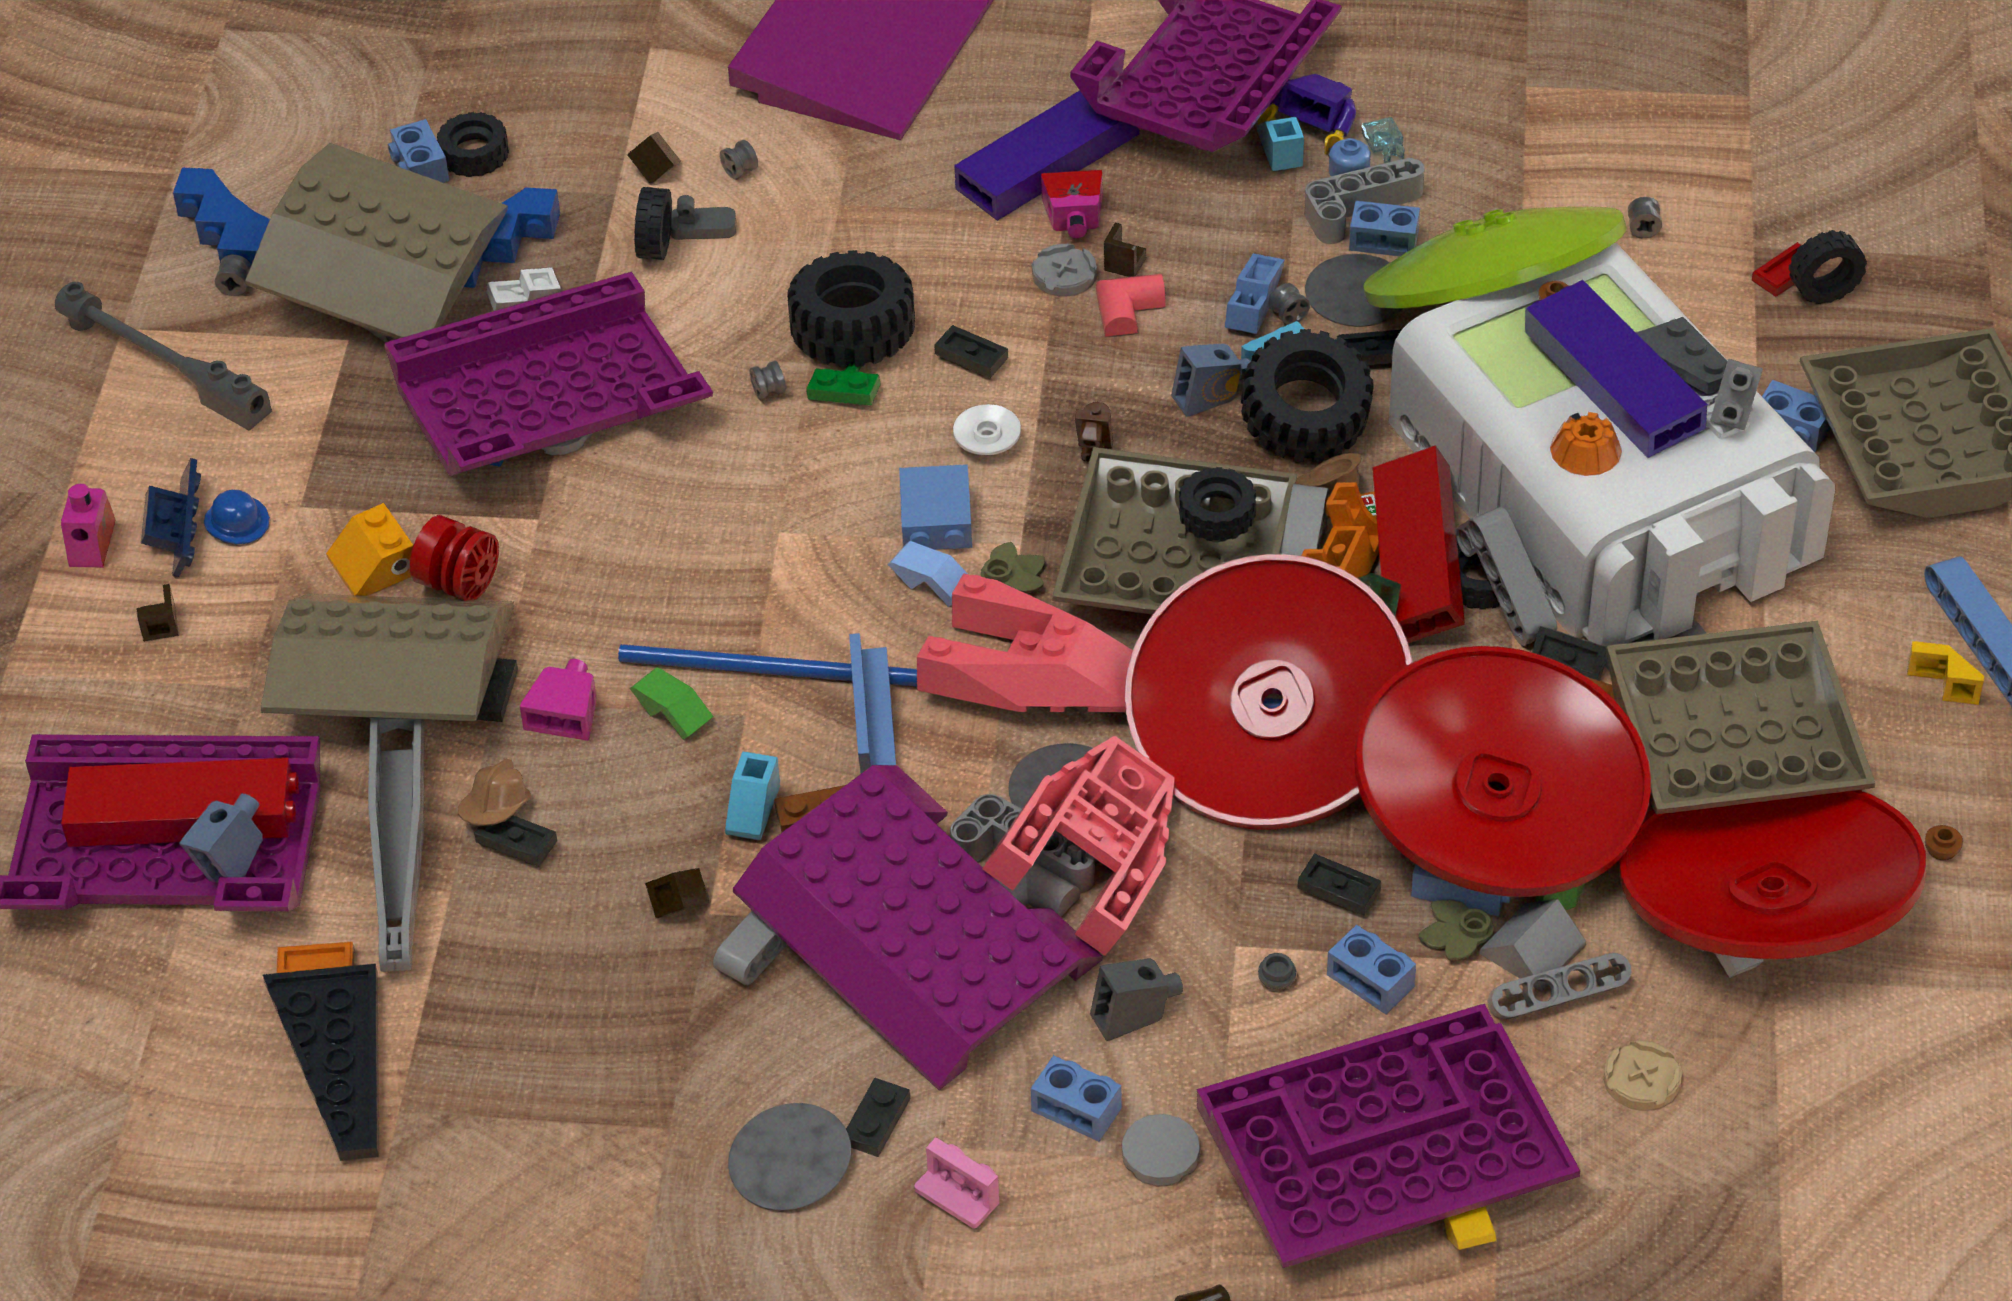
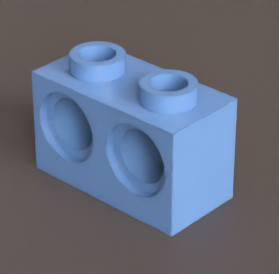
M426 119L390 129L392 143L388 144V150L392 161L399 162L397 163L398 167L443 183L449 181L446 157Z
M1355 201L1350 225L1349 251L1401 256L1416 247L1419 233L1420 208Z
M1772 380L1762 397L1800 438L1816 452L1831 429L1816 395Z
M1358 925L1352 928L1328 951L1327 976L1384 1014H1387L1415 987L1416 963L1405 953L1397 952L1385 944L1376 934L1367 932Z
M1054 1055L1031 1087L1032 1112L1096 1141L1101 1140L1122 1109L1120 1084H1117L1110 1077L1099 1076L1083 1069L1076 1062L1065 1061Z

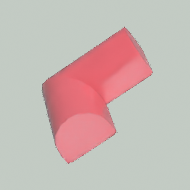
M1162 274L1100 280L1096 284V295L1105 337L1138 333L1135 310L1165 307V288Z

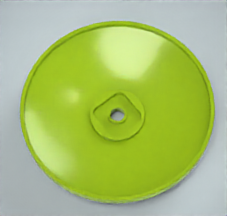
M1546 207L1505 213L1503 209H1496L1484 213V218L1475 221L1469 219L1455 223L1453 225L1454 228L1406 252L1372 274L1365 281L1363 288L1367 302L1380 308L1420 307L1475 297L1522 284L1581 262L1617 242L1625 234L1627 227L1623 213L1618 209L1610 207Z

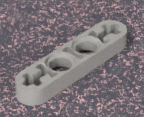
M1609 953L1510 981L1494 988L1490 992L1487 1000L1488 1008L1497 1018L1511 1019L1609 991L1625 984L1629 980L1631 965L1623 955ZM1608 961H1610L1613 967L1619 966L1621 973L1615 976L1616 981H1614L1612 975L1596 980L1595 972L1609 967ZM1571 971H1579L1584 974L1587 984L1583 991L1578 992L1570 988L1568 975ZM1536 981H1544L1550 986L1551 997L1548 1001L1542 1002L1534 997L1532 988ZM1502 991L1505 992L1507 997L1523 992L1524 1000L1510 1005V1011H1508L1506 1006H1499L1498 999L1503 997Z

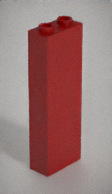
M1435 445L1372 467L1383 601L1400 624L1407 642L1411 643L1465 625L1450 465Z
M289 758L69 767L61 825L68 847L180 842L211 802L219 801L234 805L240 794L243 793L253 797L260 804L251 820L262 833V839L288 838L290 823L296 822V804L292 797L293 794H298L299 777L297 772H292Z

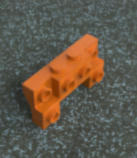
M1356 482L1336 483L1330 497L1325 502L1326 515L1331 519L1333 525L1331 532L1322 549H1304L1301 556L1339 567L1365 583L1379 552L1377 519L1364 505Z

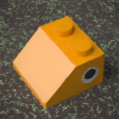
M382 503L352 516L326 555L352 595L369 596L411 577L409 563L414 545L386 505Z

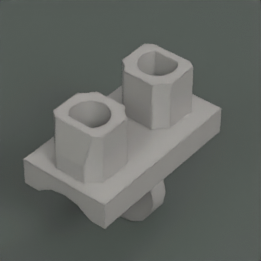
M1728 359L1710 421L1745 430L1763 368Z

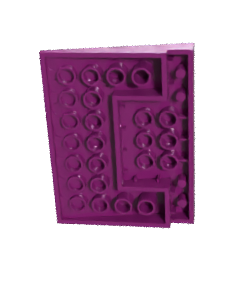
M775 0L729 64V84L732 87L758 93V101L761 104L901 141L993 0Z
M1485 1003L1197 1089V1109L1282 1268L1580 1177L1581 1171L1506 1031L1501 1022L1495 1024Z

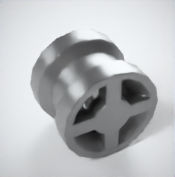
M746 140L738 141L732 149L725 148L720 151L721 164L726 173L733 179L741 177L745 170L752 171L758 167L756 152Z
M1639 197L1629 204L1628 217L1632 234L1640 238H1649L1660 232L1662 218L1660 217V205L1657 200L1651 197Z
M238 255L225 256L221 260L219 271L215 278V286L218 290L229 296L242 295L247 288L245 280L251 268L250 262Z
M1285 283L1277 287L1270 295L1268 302L1270 308L1274 312L1279 313V317L1287 325L1295 321L1300 322L1310 309L1309 300L1299 294L1297 287L1291 283Z
M776 360L769 362L766 367L760 368L755 366L749 369L752 387L758 399L766 398L771 392L780 394L786 391L784 376Z

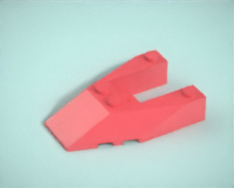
M963 573L952 593V627L1012 639L1013 642L1007 652L947 640L941 637L928 636L917 655L918 691L1016 712H1027L1029 707H1050V712H1065L1066 707H1088V712H1126V676L1133 650L1087 621L998 580Z
M1113 736L1089 750L1082 758L1075 762H1069L1060 771L1043 778L982 869L1013 891L1032 867L1055 830L1113 871L1075 932L1076 936L1106 956L1127 930L1166 864L1164 848L1169 838L1167 818L1172 808L1175 777L1117 736Z

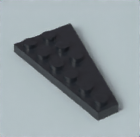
M376 963L263 974L265 986L340 1161L379 1157L378 971Z

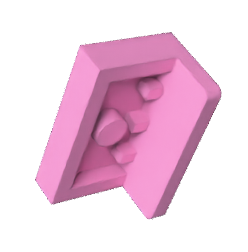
M935 1137L926 1147L927 1172L915 1183V1192L975 1229L999 1205L998 1176L989 1166L978 1164L965 1156L957 1146L953 1144L948 1145Z

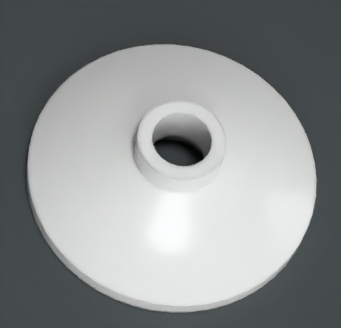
M990 404L978 405L965 410L957 417L953 426V435L958 445L964 450L978 455L1002 453L1013 447L1021 434L1020 421L1012 411L1002 406Z

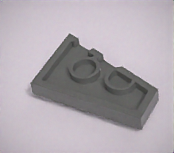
M1684 317L1636 332L1686 383L1707 394L1719 390L1727 360Z

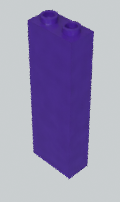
M1079 90L955 164V189L998 221L1042 194L1041 173L1080 171L1138 136L1140 129L1128 123L1112 120L1107 116L1096 113Z
M1584 280L1564 287L1559 292L1536 301L1525 308V333L1647 458L1706 429L1708 404Z

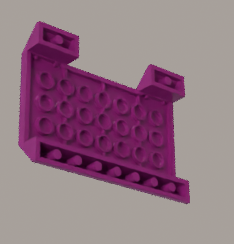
M1158 0L1168 14V17L1124 70L1125 50L1096 41L1071 70L1070 78L1096 113L1107 116L1112 120H1119L1136 126L1141 130H1148L1166 136L1171 140L1184 142L1200 150L1214 152L1247 135L1341 12L1342 6L1326 0H1310L1299 14L1259 0Z
M632 271L385 342V350L399 394L449 476L713 396V390L700 371L690 374L686 372L646 313L645 290Z
M32 734L25 760L31 782L8 875H0V909L67 910L78 904L214 905V911L289 912L300 906L321 792L319 736ZM289 758L292 772L298 773L299 792L298 794H293L292 797L296 804V822L290 823L289 837L262 839L245 877H219L218 883L209 881L179 844L180 842L68 847L61 825L69 767Z
M872 765L763 846L733 887V893L932 1085L941 1090L967 1069L970 1052L1064 977L1069 975L1074 981H1077L1101 962L1103 956L1095 948L1076 936V931L1052 908L1027 909L994 877L985 872L978 862L937 825V823L947 817L948 812L898 765Z

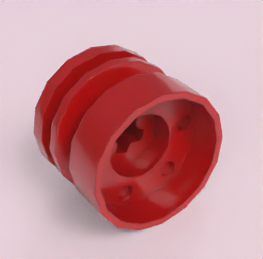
M442 515L434 516L422 527L415 540L409 563L410 575L416 583L437 591L443 590L444 593L461 600H477L486 591L494 576L499 558V542L496 536L491 533L481 531L472 526L465 527V524Z

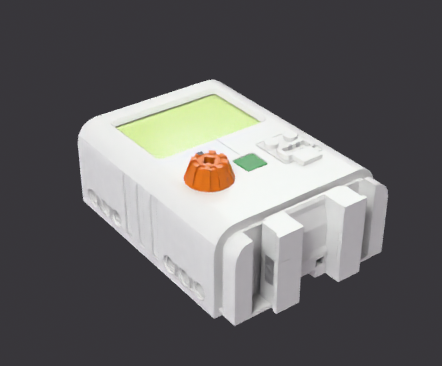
M1617 243L1581 262L1546 276L1487 294L1456 300L1423 313L1411 320L1396 338L1392 354L1389 424L1414 453L1435 445L1450 465L1453 499L1470 519L1499 507H1503L1509 513L1554 616L1569 635L1578 638L1585 636L1588 641L1605 647L1608 645L1630 643L1652 632L1654 633L1655 640L1667 639L1692 628L1698 592L1712 586L1721 592L1736 585L1746 598L1752 602L1784 588L1786 574L1824 558L1835 484L1820 469V458L1757 391L1746 428L1741 430L1710 421L1718 391L1707 394L1688 384L1708 404L1706 429L1647 458L1525 333V308L1536 301H1540L1538 298L1539 288L1544 283L1561 281L1571 286L1584 280L1635 332L1684 317L1714 347Z

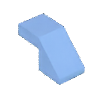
M912 541L907 542L888 563V566L910 589L926 582L948 607L952 605V593L963 573L968 574L951 555Z

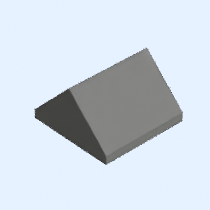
M1558 899L1524 903L1480 949V954L1521 979L1566 966L1586 945V940ZM1536 981L1533 987L1542 992L1548 984L1544 981Z

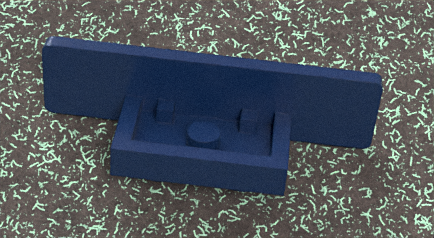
M190 458L183 472L179 493L149 485L145 494L141 544L174 552L172 576L180 577L184 566H191L195 553V547L190 546V542L193 541L197 528V522L192 521V517L195 516L199 504V498L194 497V493L198 490L201 473L196 472L197 459Z

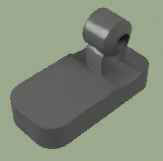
M682 195L677 199V209L672 211L671 233L673 239L730 238L735 235L736 213L734 209L730 207L694 208L695 200L689 195Z

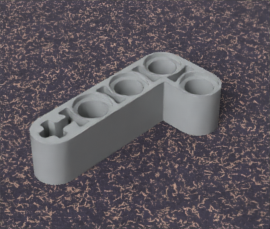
M1405 158L1310 182L1305 189L1304 214L1316 237L1326 244L1341 242L1345 237L1346 217L1353 216L1355 201L1399 205L1419 199L1423 194L1424 164L1414 158Z
M1293 484L1280 554L1301 556L1304 549H1320L1322 534H1326L1328 525L1325 502L1329 497V488Z
M1499 507L1471 518L1457 527L1456 538L1461 551L1467 557L1478 554L1517 642L1522 646L1535 642L1540 626L1557 630L1554 613L1509 513L1503 507Z
M995 794L981 795L953 822L950 828V837L976 862H980L993 848L997 847L1022 809ZM1055 830L1035 862L1078 887L1080 893L1087 892L1095 884V858Z
M751 911L720 945L714 956L713 966L742 984L750 985L787 944Z

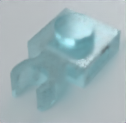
M1392 117L1362 124V135L1373 153L1383 152L1384 163L1391 162V156L1393 155L1398 156L1400 160L1404 159L1403 135Z

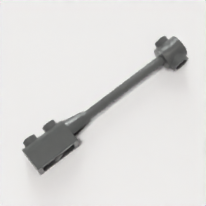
M70 282L58 292L55 299V309L58 313L68 318L71 328L83 331L91 328L96 322L179 368V371L197 387L200 403L250 431L272 412L268 392L253 384L250 376L235 374L227 369V365L223 361L209 363L182 356L103 312L100 298L86 291L81 282ZM250 405H253L254 409L250 411Z

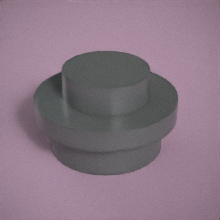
M1272 953L1266 956L1260 963L1258 977L1269 988L1283 989L1294 982L1296 967L1287 955Z

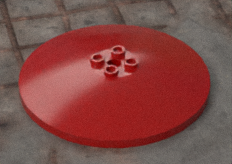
M1288 554L1248 556L1225 562L1193 577L1173 592L1153 613L1143 628L1129 661L1125 685L1126 715L1137 751L1175 777L1173 798L1182 805L1203 817L1233 827L1254 830L1293 828L1331 816L1361 797L1354 766L1355 744L1360 723L1366 708L1379 689L1392 676L1413 663L1406 637L1392 611L1369 586L1355 576L1334 565L1304 556ZM1274 693L1282 696L1283 701L1276 708H1267L1263 705L1264 699L1269 694Z
M1499 646L1461 647L1438 652L1411 663L1385 682L1374 695L1360 723L1355 744L1354 766L1358 789L1368 813L1386 839L1399 852L1427 872L1449 883L1481 893L1507 897L1542 896L1563 892L1597 878L1618 862L1631 847L1641 829L1649 805L1651 794L1649 760L1635 726L1623 709L1601 687L1573 668L1548 657L1520 649ZM1493 781L1500 782L1506 787V790H1494L1488 783Z
M1862 790L1664 814H1656L1652 809L1645 815L1641 829L1633 844L1620 859V878L1625 897L1633 910L1654 929L1676 941L1700 950L1740 958H1802L1826 954L1860 944L1881 934L1899 922L1913 908L1924 889L1926 880V851L1918 831L1900 811L1872 794Z

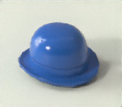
M232 489L220 493L214 499L212 507L205 514L203 523L206 530L213 537L226 543L238 545L248 544L261 538L268 530L270 517L266 507L259 500L252 498L244 491Z

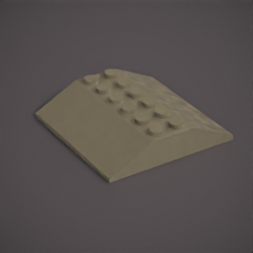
M329 143L299 169L272 213L246 277L245 284L395 339L441 327L505 216L508 206Z
M1994 328L1800 357L1799 362L1868 505L1925 518H1933L1991 509L2012 500V362Z
M1093 447L1052 595V601L1153 615L1159 606L1180 586L1212 567L1248 556L1280 554L1292 487L1297 482V474ZM1205 468H1230L1239 474H1244L1246 479L1251 480L1253 483V489L1256 490V518H1254L1252 527L1250 526L1245 534L1239 535L1236 539H1228L1223 542L1213 540V542L1206 541L1204 538L1199 539L1193 533H1189L1185 529V525L1181 524L1179 515L1180 487H1183V482L1186 478H1190L1191 474L1196 471H1203ZM1215 496L1203 499L1200 502V506L1211 512H1225L1233 509L1235 503L1229 498Z
M305 594L291 599L286 606L273 637L261 702V713L476 721L514 609V601H464L461 599Z
M1818 621L1606 646L1614 699L1635 726L1649 760L1651 774L1649 803L1656 814L1875 788L1874 777Z

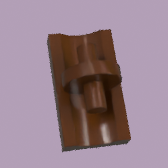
M1102 402L1089 403L1083 410L1076 409L1075 424L1078 445L1082 447V460L1089 462L1093 447L1112 449L1111 410Z

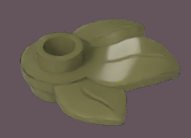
M1007 542L992 550L990 559L986 561L981 569V577L998 580L1024 593L1035 592L1044 586L1043 580L1038 576L1043 570L1045 557L1041 555H1017L1015 545L1012 542Z
M1437 900L1431 902V909L1437 922L1422 930L1418 937L1430 948L1445 949L1448 960H1460L1472 955L1478 944L1487 942L1493 935L1494 926L1489 915L1483 910L1469 909L1464 903L1455 900Z

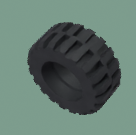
M851 250L844 254H839V252L830 253L829 257H818L813 260L811 265L806 264L790 282L787 298L791 336L798 348L803 350L812 359L817 357L820 363L827 365L835 363L837 367H846L849 363H852V365L855 363V367H862L865 363L869 362L876 364L882 362L886 356L890 358L895 355L899 348L902 349L907 344L914 332L915 310L912 281L896 262L893 264V261L886 256L878 257L875 253L868 251L865 254L858 253L857 250Z
M1300 329V332L1297 334H1293V331L1281 333L1278 340L1276 337H1272L1264 342V347L1258 348L1252 355L1251 362L1248 363L1241 395V413L1243 420L1248 423L1247 429L1254 438L1259 436V444L1266 450L1271 447L1275 450V455L1282 458L1288 455L1294 457V461L1304 462V458H1312V462L1324 461L1326 455H1329L1330 458L1341 455L1343 447L1350 449L1356 443L1357 437L1362 435L1371 408L1374 384L1373 379L1370 377L1371 370L1367 362L1361 361L1362 355L1354 347L1349 349L1347 347L1348 342L1340 337H1337V339L1329 337L1330 333L1321 330L1320 334L1311 333V329ZM1292 381H1312L1327 388L1337 402L1324 410L1304 411L1286 403L1278 394L1277 389Z

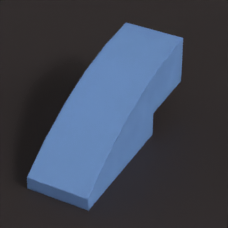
M1252 254L1237 278L1236 291L1227 303L1225 328L1257 334L1270 307L1268 305L1269 298L1277 288L1285 259Z

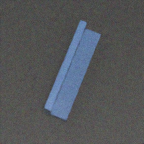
M860 633L849 634L858 758L860 773H863L872 765H896L887 647L862 649Z

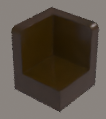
M659 132L647 137L627 154L649 183L655 182L668 170L681 162Z
M1115 222L1104 240V271L1126 277H1135L1146 259V248L1122 242V224Z
M170 584L163 585L164 603L136 608L144 642L179 636L176 607Z
M700 868L674 872L645 883L656 919L709 903Z

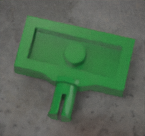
M849 363L844 371L816 368L806 388L807 398L809 400L871 406L881 386L879 374L859 372L861 367H855V363L853 365Z

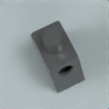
M1151 958L1102 965L1099 968L1090 1015L1105 1040H1113L1162 1019L1167 998L1182 994V980L1176 972L1164 975L1155 960Z

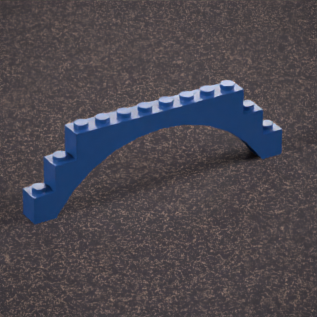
M182 167L173 191L178 217L195 218L200 244L218 245L217 251L220 263L225 256L238 255L247 259L252 265L270 219L253 211L231 194L213 169ZM525 187L514 196L502 202V204L508 206V210L464 287H476L483 261L515 263L522 237L554 239L560 217L557 189Z

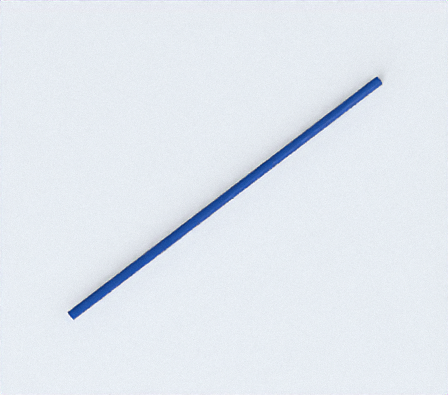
M620 644L618 653L619 662L853 681L851 663ZM888 666L891 685L917 687V669ZM1265 698L1263 705L1267 708H1276L1282 703L1283 699Z

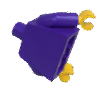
M1318 74L1289 79L1270 103V107L1268 106L1257 120L1258 125L1265 121L1276 120L1275 114L1279 111L1325 131L1331 132L1333 130L1334 134H1330L1325 138L1324 153L1326 155L1329 148L1348 135L1355 120L1356 108L1353 99H1351L1352 89L1345 86L1342 82H1335Z

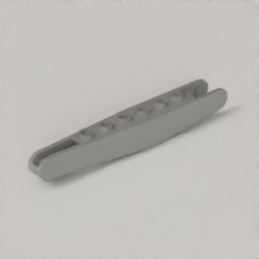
M370 717L368 809L379 925V964L381 972L395 971V966L396 971H412V946L424 839L425 719ZM397 728L414 731L412 749L381 751L382 733ZM402 920L401 927L387 926V921Z

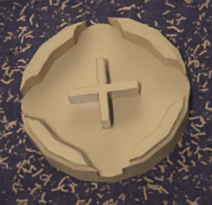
M1638 1040L1632 1041L1629 1046L1622 1048L1620 1045L1611 1052L1606 1059L1603 1080L1607 1092L1618 1103L1630 1109L1649 1111L1660 1109L1674 1100L1680 1091L1682 1069L1680 1064L1678 1066V1063L1674 1060V1055L1669 1049L1655 1042Z

